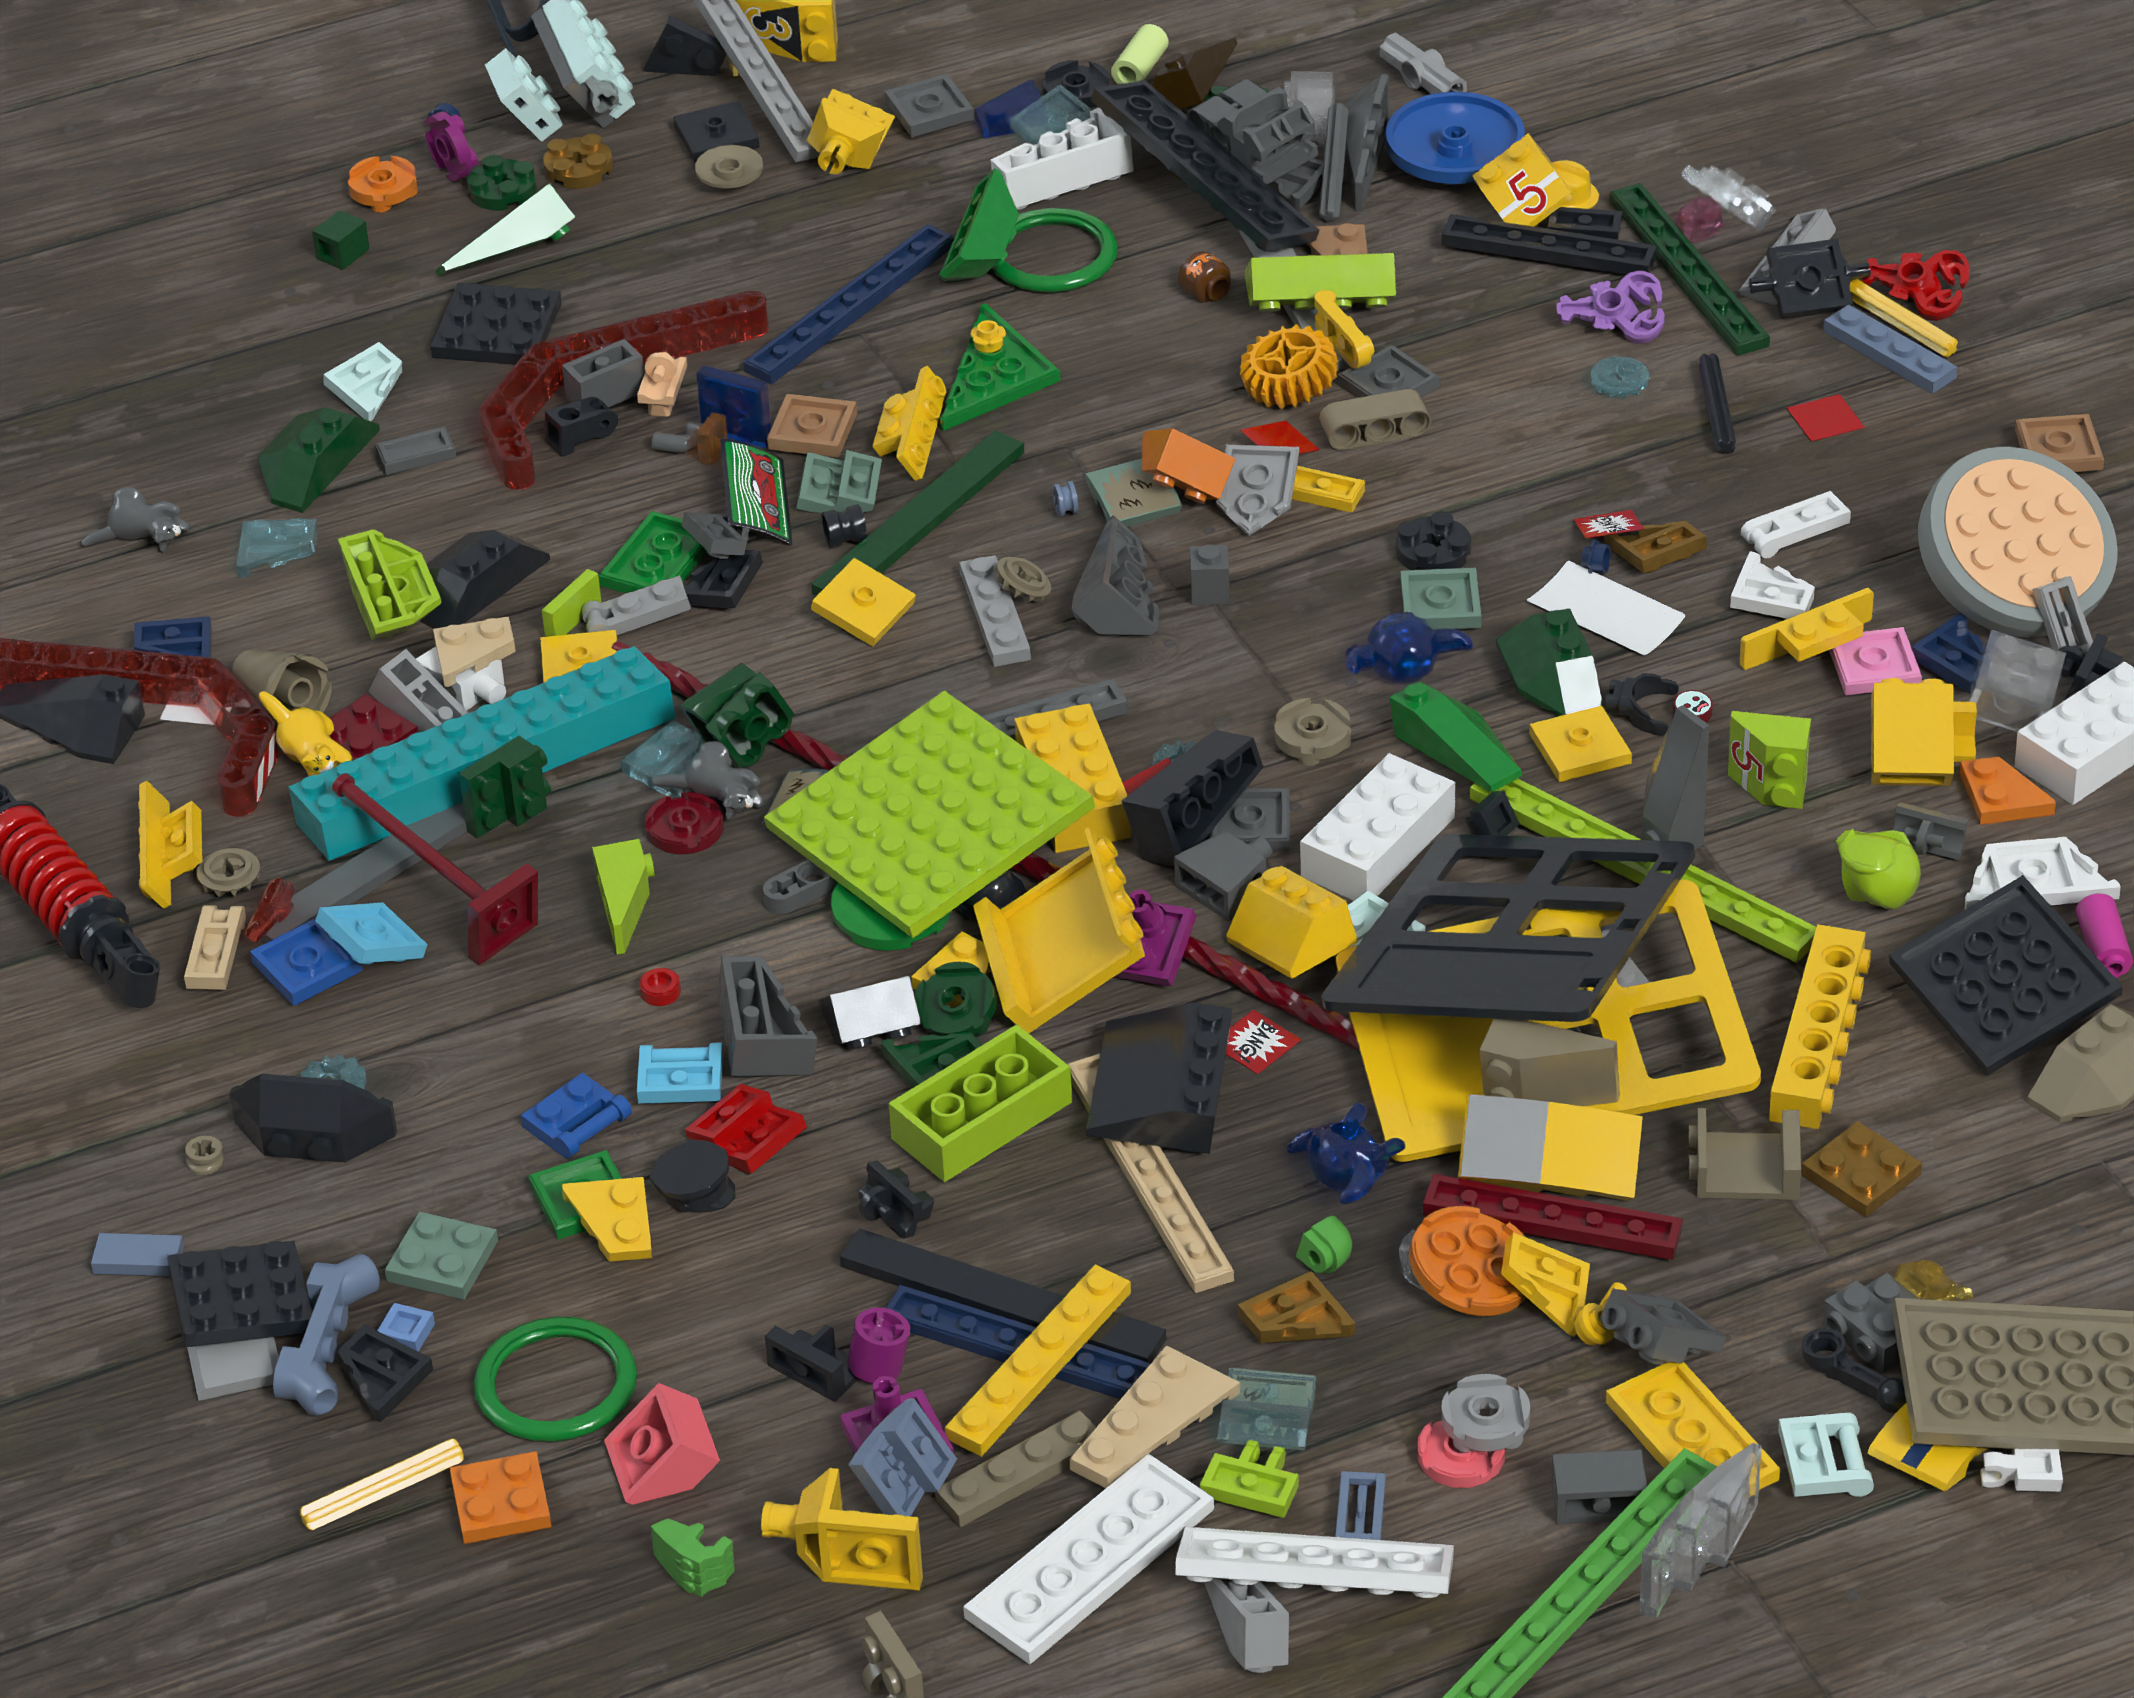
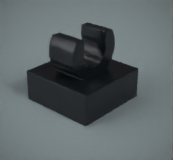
M1504 790L1492 791L1469 812L1471 816L1465 819L1472 834L1480 833V835L1507 836L1520 824Z

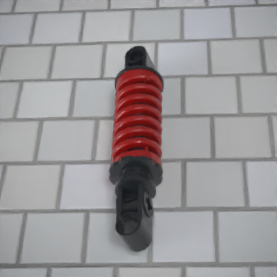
M0 784V873L4 880L12 886L23 902L31 908L34 915L42 921L53 937L60 942L63 947L62 950L71 959H81L89 966L95 968L98 975L110 985L124 1004L136 1008L151 1006L156 998L160 963L148 952L142 941L134 936L133 930L129 926L126 906L120 899L114 897L107 887L98 880L97 876L88 869L87 864L78 857L77 853L68 846L66 840L49 824L44 812L36 804L29 801H17L11 795L9 789Z

